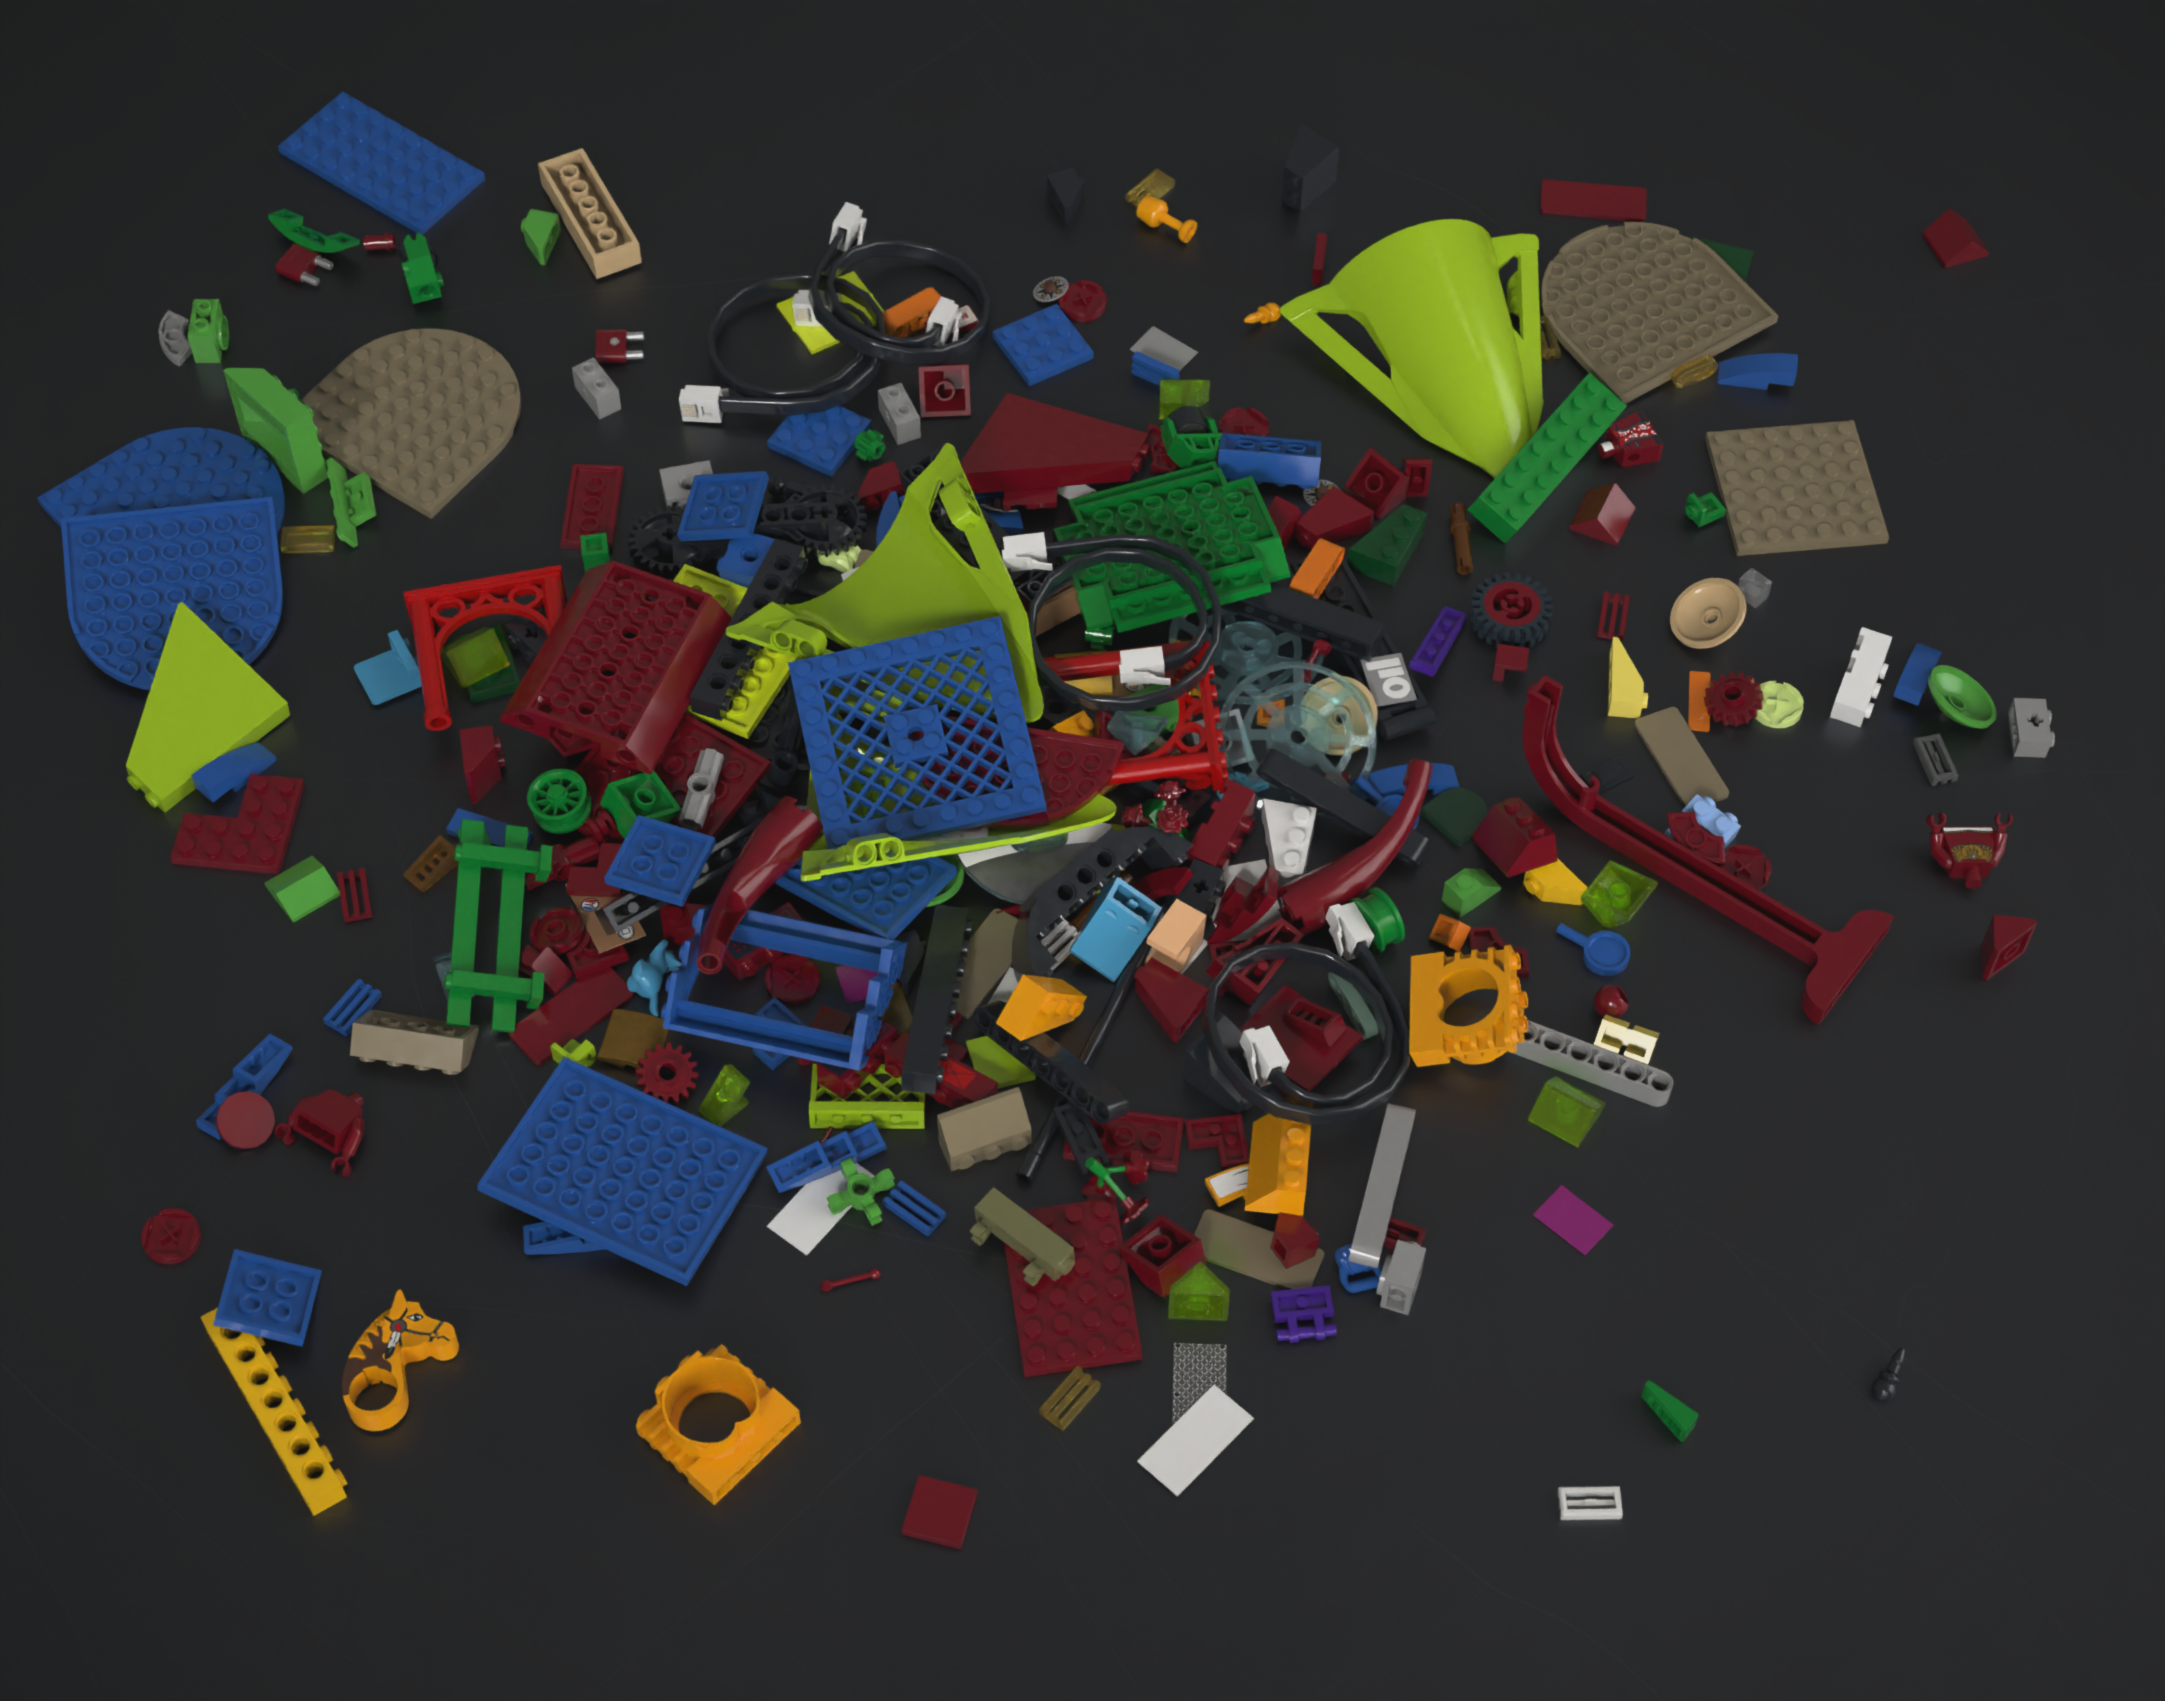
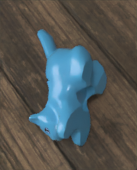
M666 939L655 947L649 955L647 962L641 959L635 964L632 969V975L627 980V987L630 992H636L643 998L650 999L649 1010L654 1017L659 1015L658 993L665 974L678 970V966H681L682 963L679 962L673 950H666L668 947Z

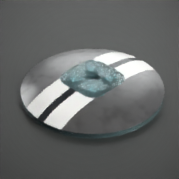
M1107 820L1097 825L1054 837L955 855L966 873L983 889L1001 899L1022 905L1038 889L1109 831L1111 824Z

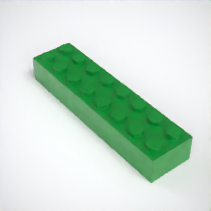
M1589 373L1467 510L1506 544L1627 405Z

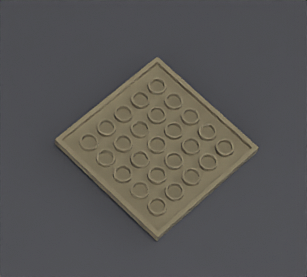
M1854 420L1706 432L1705 441L1723 507L1726 509L1725 514L1737 556L1888 543V531Z

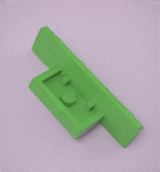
M331 457L327 459V476L330 479V494L334 503L333 513L338 527L336 532L341 541L347 542L354 548L358 546L356 526L376 516L370 477L365 472H362L348 480L346 469Z

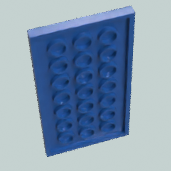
M344 92L339 94L278 146L279 152L422 235L485 180L484 172Z

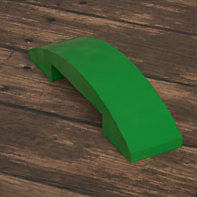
M287 209L268 214V219L283 235L310 250L330 253L360 244L359 239L342 232L327 236L303 226V216Z

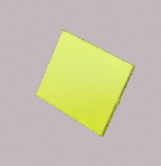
M854 271L838 277L869 293L881 312H884L873 294L869 292ZM841 294V301L839 302L851 304L863 311L872 323V328L877 326L865 307ZM794 297L777 304V308L811 354L839 343L824 327L795 324L792 304Z

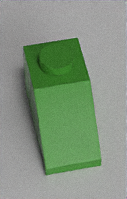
M530 209L527 218L522 220L521 231L524 232L525 242L541 265H546L561 232L559 216L555 213Z
M1465 868L1444 883L1442 901L1461 918L1499 892L1501 886L1483 869Z

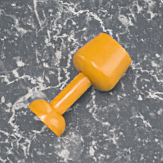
M1150 195L1145 196L1137 208L1136 216L1150 227H1158L1165 223L1179 231L1178 236L1182 242L1188 243L1196 232L1197 222L1190 219L1183 223L1167 214L1168 205L1165 201Z

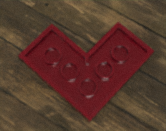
M250 774L237 818L184 813L170 856L172 864L280 874L305 787L304 780L300 778Z

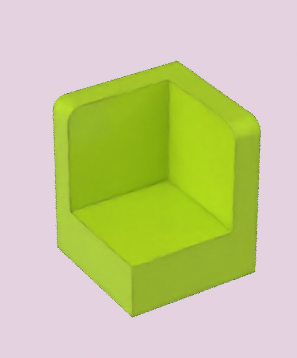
M571 1039L563 1047H560L555 1042L550 1046L553 1060L558 1064L563 1057L588 1068L597 1061L595 1046L587 1039L582 1044Z

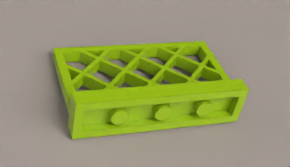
M813 1064L811 1097L809 1101L810 1128H828L832 1126L840 1129H858L874 1121L877 1129H925V1093L902 1091L895 1095L889 1088L897 1082L902 1085V1078L892 1077L882 1084L875 1077L879 1074L891 1075L885 1071V1064H880V1067L874 1074H870L856 1091H852L845 1098L847 1099L855 1093L862 1100L859 1102H847L818 1084L817 1064ZM868 1082L877 1088L869 1095L860 1089ZM825 1093L833 1098L832 1101H817ZM882 1093L891 1099L888 1102L874 1101ZM912 1093L919 1099V1102H904L903 1099Z

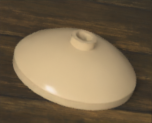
M1708 578L1698 581L1685 589L1675 601L1670 614L1671 629L1677 639L1688 647L1704 649L1717 646L1728 640L1741 626L1746 614L1745 597L1739 587L1727 579Z
M1345 676L1328 677L1314 684L1303 697L1298 714L1299 726L1306 741L1316 750L1333 756L1347 755L1359 750L1372 737L1378 721L1377 704L1371 692L1361 682ZM1345 715V722L1338 723V717Z

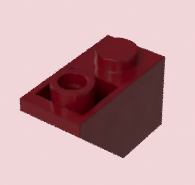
M894 461L869 470L856 495L857 498L861 499V506H865V513L883 507L891 492L896 491L897 498L905 495L899 470Z
M1279 1212L1270 1248L1284 1267L1288 1269L1314 1257L1320 1238L1316 1229L1311 1227L1303 1216Z

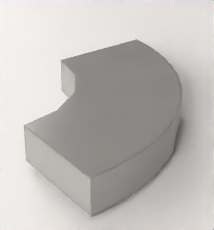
M168 310L159 325V341L166 357L174 364L181 366L192 354L190 343L185 337L190 323L187 318Z

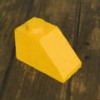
M1559 859L1557 862L1525 872L1523 881L1527 891L1533 895L1535 894L1544 902L1581 905L1585 902L1588 889Z

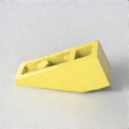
M1613 637L1609 652L1608 716L1638 719L1640 718L1642 708H1647L1648 693H1644V681L1618 637Z

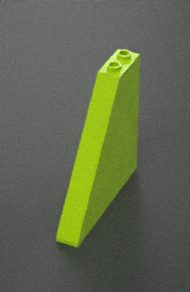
M183 602L177 605L126 763L129 775L127 780L135 790L141 789L145 793L146 800L154 808L158 806L164 813L196 789L191 777L192 774L232 750L256 743L290 716L288 702Z

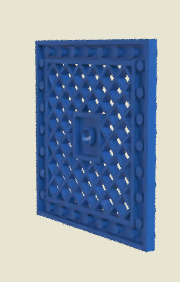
M1000 616L788 662L827 849H837L856 837L887 833L901 841H915L1047 811ZM958 655V657L955 660L950 658L952 656ZM967 656L976 660L971 669L962 665ZM932 661L929 666L923 664L924 662ZM940 662L950 666L945 675L935 670ZM982 665H984L986 677L977 673ZM905 667L902 672L897 670V668ZM914 667L924 672L918 681L908 676ZM956 671L966 675L961 684L951 679ZM878 673L875 678L870 674ZM887 673L897 678L891 687L882 682ZM930 676L940 681L934 690L924 685ZM851 679V681H850L849 683H846V682L842 681V680ZM861 679L870 683L865 692L855 688ZM972 679L982 684L977 693L967 688ZM903 682L913 687L908 695L898 691ZM834 685L843 689L838 699L829 694ZM946 685L956 690L951 698L940 694ZM876 688L886 692L881 701L871 697ZM988 688L990 690L992 701L983 697ZM919 691L929 695L924 704L914 700ZM850 694L859 698L854 707L845 703ZM962 694L972 699L967 707L957 703ZM892 697L902 701L897 710L887 706ZM824 700L833 704L828 712H826ZM935 700L945 704L940 713L937 704L932 705ZM866 702L876 707L870 716L860 711ZM978 702L988 707L983 716L973 712ZM908 706L915 708L912 710L905 711ZM839 709L849 713L843 722L834 718ZM951 709L961 713L956 722L946 717ZM882 711L888 714L884 716L885 725L876 720ZM994 712L998 725L989 721ZM855 717L865 722L859 731L850 727ZM967 718L977 722L972 731L962 726ZM829 723L838 728L833 736L831 735ZM942 724L951 728L946 736H944ZM871 726L881 731L875 740L866 736ZM984 726L994 731L988 740L978 735ZM915 731L924 734L923 738L918 741L910 740L909 735ZM844 732L854 737L848 746L839 741ZM957 732L967 737L962 746L951 741ZM887 735L891 749L882 744ZM999 736H1001L1003 748L994 744ZM860 741L870 746L864 755L855 750ZM973 741L983 746L978 755L968 750ZM834 747L843 751V754L840 756L838 760L836 758ZM947 747L957 752L951 761L945 759V757H949ZM876 750L886 755L881 764L871 759ZM989 750L1000 755L994 764L984 759ZM850 756L859 760L854 770L844 765ZM963 756L973 761L967 770L957 765ZM892 760L894 761L895 768L900 767L897 773L887 768ZM1005 760L1007 761L1009 773L1000 768ZM927 761L924 767L917 764ZM936 762L946 767L940 776L930 771ZM866 765L876 770L870 779L860 774ZM979 765L989 770L984 779L973 774ZM909 768L919 773L913 782L903 777ZM839 771L849 776L843 785ZM952 771L962 776L957 785L946 780ZM882 774L892 779L886 788L876 783ZM995 774L1005 779L1000 788L990 784ZM925 777L935 782L930 791L919 786ZM855 780L865 785L859 794L849 789ZM968 780L978 785L973 794L963 790ZM898 783L908 788L902 797L892 792ZM941 786L952 791L946 800L936 796ZM871 789L881 794L875 803L865 798ZM985 789L991 792L989 794L981 795ZM914 792L925 797L919 806L909 802ZM845 795L854 800L849 808H847ZM958 795L964 798L962 800L954 801ZM887 798L897 803L892 812L882 808ZM931 801L937 804L935 806L927 807ZM860 804L870 809L865 818L854 813ZM904 807L910 810L907 812L900 813ZM877 813L883 816L880 818L873 819Z

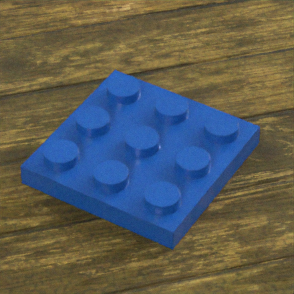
M1057 304L993 331V339L1028 386L1093 359L1094 356L1092 349Z
M838 405L824 412L788 415L768 439L767 444L768 448L832 477L855 449L854 441L857 435L862 431L867 432L872 427L870 419Z
M766 471L695 475L677 533L680 541L752 538L769 480Z
M638 815L604 877L605 884L683 907L716 844L715 837Z
M234 1249L213 1325L303 1346L322 1270Z

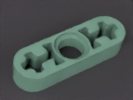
M1332 972L1328 973L1329 983L1357 1032L1363 1035V1040L1377 1035V1023L1361 995L1351 983Z

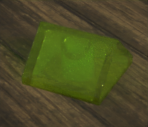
M482 627L444 646L441 652V658L462 688L510 665L494 629Z
M1610 860L1583 893L1581 901L1606 929L1628 923L1657 887L1658 882Z
M1555 1076L1545 1083L1528 1120L1570 1144L1579 1147L1606 1103Z
M1200 1261L1170 1286L1168 1319L1227 1321L1230 1289Z

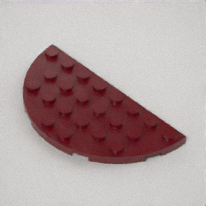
M946 716L948 719L956 722L959 718L953 716ZM966 719L962 726L972 731L977 722L972 719ZM942 724L944 736H946L951 728ZM984 726L978 735L988 740L994 731ZM1027 728L1047 811L983 826L1000 829L1034 828L1054 823L1079 811L1102 791L1113 776L1122 756L1124 742ZM915 731L909 735V739L918 741L923 738L924 734ZM957 732L951 741L962 746L967 737ZM999 736L994 744L1003 748L1001 736ZM973 741L968 750L978 755L983 746ZM947 747L949 757H945V759L951 761L957 752ZM989 750L984 759L994 764L1000 755ZM963 756L957 765L967 770L973 761ZM1005 760L1000 768L1009 773L1007 761ZM927 761L917 764L924 767ZM936 762L930 771L940 776L946 767ZM979 765L973 774L984 779L989 770ZM952 771L946 780L957 785L962 776ZM995 774L990 784L1000 788L1005 779ZM926 777L922 781L928 791L935 784L934 781ZM968 780L963 790L973 794L978 785ZM941 786L936 796L946 800L952 791ZM985 789L981 795L989 794L991 792ZM958 795L954 801L962 800L964 798Z

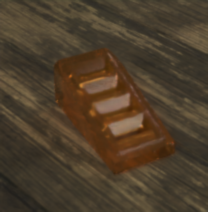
M439 835L403 876L420 891L425 892L458 864V861L454 860L455 847ZM443 851L447 853L445 858L440 855ZM434 858L440 861L438 865L432 862ZM426 865L433 869L431 873L424 869ZM420 872L426 878L422 882L415 874Z

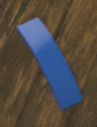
M1430 763L1433 765V770L1427 790L1432 789L1433 795L1459 791L1460 786L1452 765ZM1408 764L1375 771L1363 777L1382 797L1404 794L1406 787L1402 783ZM1359 778L1351 781L1349 784L1350 792L1373 805L1374 803L1355 785Z

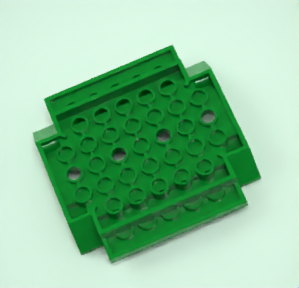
M1215 461L1069 499V508L1075 523L1054 528L1051 533L1054 542L1123 534L1154 536L1181 547L1208 571L1219 598L1220 606L1271 592V582L1290 577L1281 538L1253 477L1250 476L1227 482L1221 468H1218ZM1148 551L1174 562L1197 585L1206 610L1211 608L1202 583L1180 562L1156 552ZM1081 554L1066 555L1059 557L1061 559L1062 564H1064L1072 557ZM1106 562L1076 571L1071 575L1074 578L1072 583L1076 601L1088 631L1113 625L1114 620L1117 631L1120 633L1196 612L1190 596L1169 575L1139 563Z

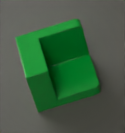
M606 533L580 536L585 573L590 568L610 561Z

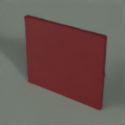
M1284 985L1239 1030L1243 1033V1031L1251 1028L1257 1030L1270 1026L1290 1061L1284 1074L1292 1083L1310 1092L1363 1040V1035L1345 1024L1346 1030L1329 1047L1282 1018V1014L1298 997L1308 999L1287 985ZM1303 1009L1302 1012L1298 1015V1017H1300L1306 1010Z

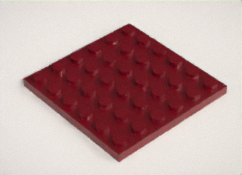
M684 713L654 771L682 809L688 792L687 782L694 773L700 751L709 748L723 754L724 761L715 787V799L709 806L703 828L695 831L716 838L756 788V782L760 783L768 773L771 761ZM600 746L592 748L574 770L583 778L592 800V811L589 817L594 818L597 816L598 811L603 809L600 802L608 783L643 773L642 771L600 757ZM700 788L697 791H703L706 788ZM680 814L668 822V824L687 829L679 824ZM585 823L576 829L585 836L591 835ZM617 831L614 834L604 836V840L599 844H623L625 839Z

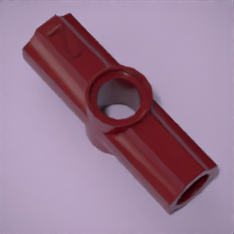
M589 835L565 847L561 844L552 846L551 872L546 882L553 879L558 881L566 880L569 877L570 866L580 867L599 858L600 847L595 837ZM525 872L524 887L526 890H532L546 883L535 881V873Z

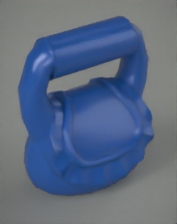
M1352 1243L1342 1246L1335 1251V1260L1339 1266L1340 1282L1348 1292L1354 1294L1378 1287L1382 1272L1380 1264L1377 1269L1349 1262ZM1371 1269L1376 1274V1276L1348 1282V1275L1353 1276L1356 1273L1368 1272Z

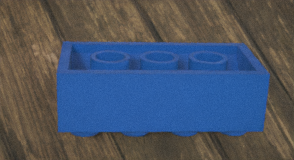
M1221 433L1218 468H1221L1227 482L1252 476L1255 484L1270 482L1280 487L1287 486V484L1298 485V487L1310 489L1313 486L1318 487L1322 441Z

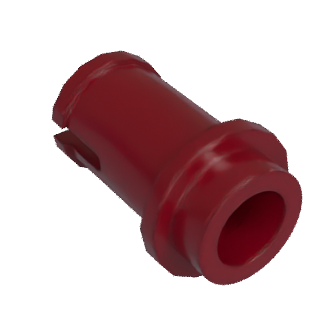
M385 232V235H365L364 248L366 251L379 249L391 251V249L396 248L395 235L389 232Z

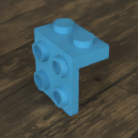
M398 630L388 633L392 650L362 661L354 666L359 681L374 705L421 687L417 656L412 657L410 653L413 651L408 639H402Z

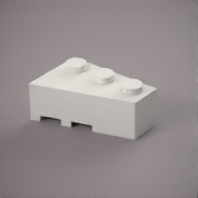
M1864 627L1861 628L1851 660L1830 715L1831 718L1861 727L1864 717L1870 718L1874 703H1871L1870 700L1871 698L1877 699L1882 685L1877 683L1878 678L1884 680L1889 666L1884 661L1892 640L1891 636Z
M1263 799L1262 822L1269 852L1270 867L1278 870V887L1305 874L1317 808Z

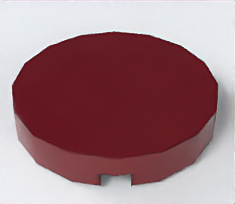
M1078 280L1072 285L1071 283L1068 284L1067 291L1058 298V305L1067 318L1073 321L1087 322L1100 317L1105 312L1107 296L1100 285L1092 281Z
M1237 407L1227 411L1221 417L1219 433L1268 437L1269 423L1262 412L1254 408L1247 407L1246 410Z
M1746 844L1729 847L1725 851V866H1718L1759 891L1768 884L1772 871L1767 856L1765 858L1761 854L1762 851L1758 848Z
M788 954L780 956L775 960V963L771 966L769 965L764 981L767 993L771 998L775 997L785 1006H798L807 1003L815 997L820 988L821 978L818 966L814 962L812 963L804 956Z
M249 1091L238 1092L226 1098L219 1106L215 1117L216 1130L231 1147L241 1150L252 1149L264 1143L272 1134L275 1124L274 1111L269 1102L261 1095Z
M179 1208L159 1211L158 1215L153 1218L150 1217L146 1221L141 1231V1243L147 1256L155 1262L166 1265L176 1264L188 1259L197 1250L201 1242V1228L196 1218L187 1210Z

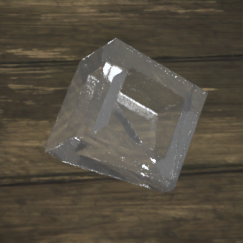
M1751 568L1739 579L1738 587L1742 591L1746 602L1757 608L1768 598L1772 582Z

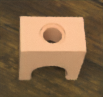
M1176 899L1147 938V944L1154 947V949L1145 960L1144 965L1152 957L1181 973L1203 944L1206 915Z

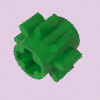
M868 429L867 432H860L854 441V446L858 449L856 455L864 461L879 459L885 451V444L881 441L884 436L876 430L871 431Z
M1107 626L1088 631L1086 628L1085 641L1091 642L1090 648L1103 650L1105 645H1112L1115 626Z

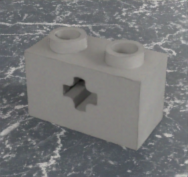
M594 358L572 368L576 390L599 419L621 410L618 388Z
M902 383L879 389V411L897 445L921 438L920 417Z
M2014 698L2008 712L2013 756L2046 758L2049 748L2053 747L2055 742L2054 732L2050 731L2052 714L2051 710H2047L2046 699Z

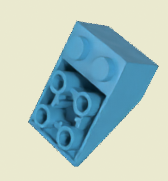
M1116 877L1102 888L1069 952L1114 982L1151 930L1162 907L1121 878Z

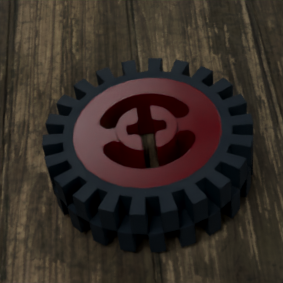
M1504 573L1503 579L1500 578L1499 574L1493 575L1492 581L1487 578L1484 580L1483 585L1479 584L1477 586V590L1474 591L1472 597L1470 623H1473L1472 628L1474 632L1478 631V637L1482 639L1487 636L1486 643L1489 645L1494 640L1497 641V648L1498 644L1503 643L1511 646L1517 644L1518 647H1525V642L1531 647L1534 646L1535 640L1540 642L1543 639V635L1546 636L1550 627L1553 610L1551 595L1547 596L1548 590L1545 587L1540 589V582L1536 580L1531 584L1532 577L1526 575L1523 581L1520 580L1521 574L1515 573L1514 579H1510V573ZM1500 605V610L1496 611L1495 608ZM1523 611L1528 613L1525 617H1522Z

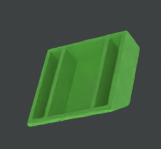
M264 368L224 369L223 372L242 437L260 448L270 458L276 469L303 494L327 479L328 476L325 468L327 463L322 456L321 450H323V447L317 437L318 429L313 422L312 417L314 413L310 406L306 403L302 404L291 389L287 390L276 375L271 376Z

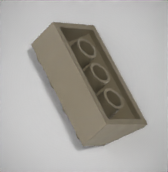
M370 1009L353 1022L350 1056L359 1057V1060L364 1062L383 1060L387 1061V1064L391 1066L414 1065V1068L418 1070L442 1069V1073L455 1075L469 1065L479 1033V1026L471 1024L469 1028L446 1025L444 1020Z

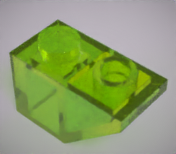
M1160 380L1159 419L1168 418L1173 411L1181 407L1195 406L1200 408L1209 401L1210 380Z

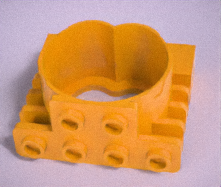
M1504 945L1503 950H1495L1494 947H1488L1487 952L1479 953L1478 949L1471 950V954L1463 955L1461 951L1455 952L1453 957H1446L1444 952L1411 956L1409 1054L1417 1067L1450 1063V1057L1464 1064H1484L1494 1061L1507 1051L1510 1053L1517 1052V1043H1524V1033L1528 1032V1021L1524 1015V1008H1528V997L1526 991L1521 990L1520 980L1517 977V970L1521 969L1519 953L1514 952L1511 945ZM1479 989L1498 990V999L1494 1008L1481 1021L1468 1026H1452L1444 1022L1446 1009L1462 995Z
M722 1344L716 1349L709 1350L704 1357L700 1351H696L692 1356L685 1357L671 1376L662 1378L655 1390L657 1404L651 1410H645L638 1417L636 1429L641 1438H645L654 1450H658L665 1460L675 1465V1469L686 1475L688 1482L715 1505L790 1434L801 1421L799 1410L774 1387L772 1389L768 1388L765 1381L761 1378L758 1379L749 1367L742 1365L740 1359L732 1356ZM725 1393L739 1399L750 1413V1417L736 1422L730 1436L720 1442H697L686 1438L679 1432L680 1419L686 1407L692 1401L705 1394Z

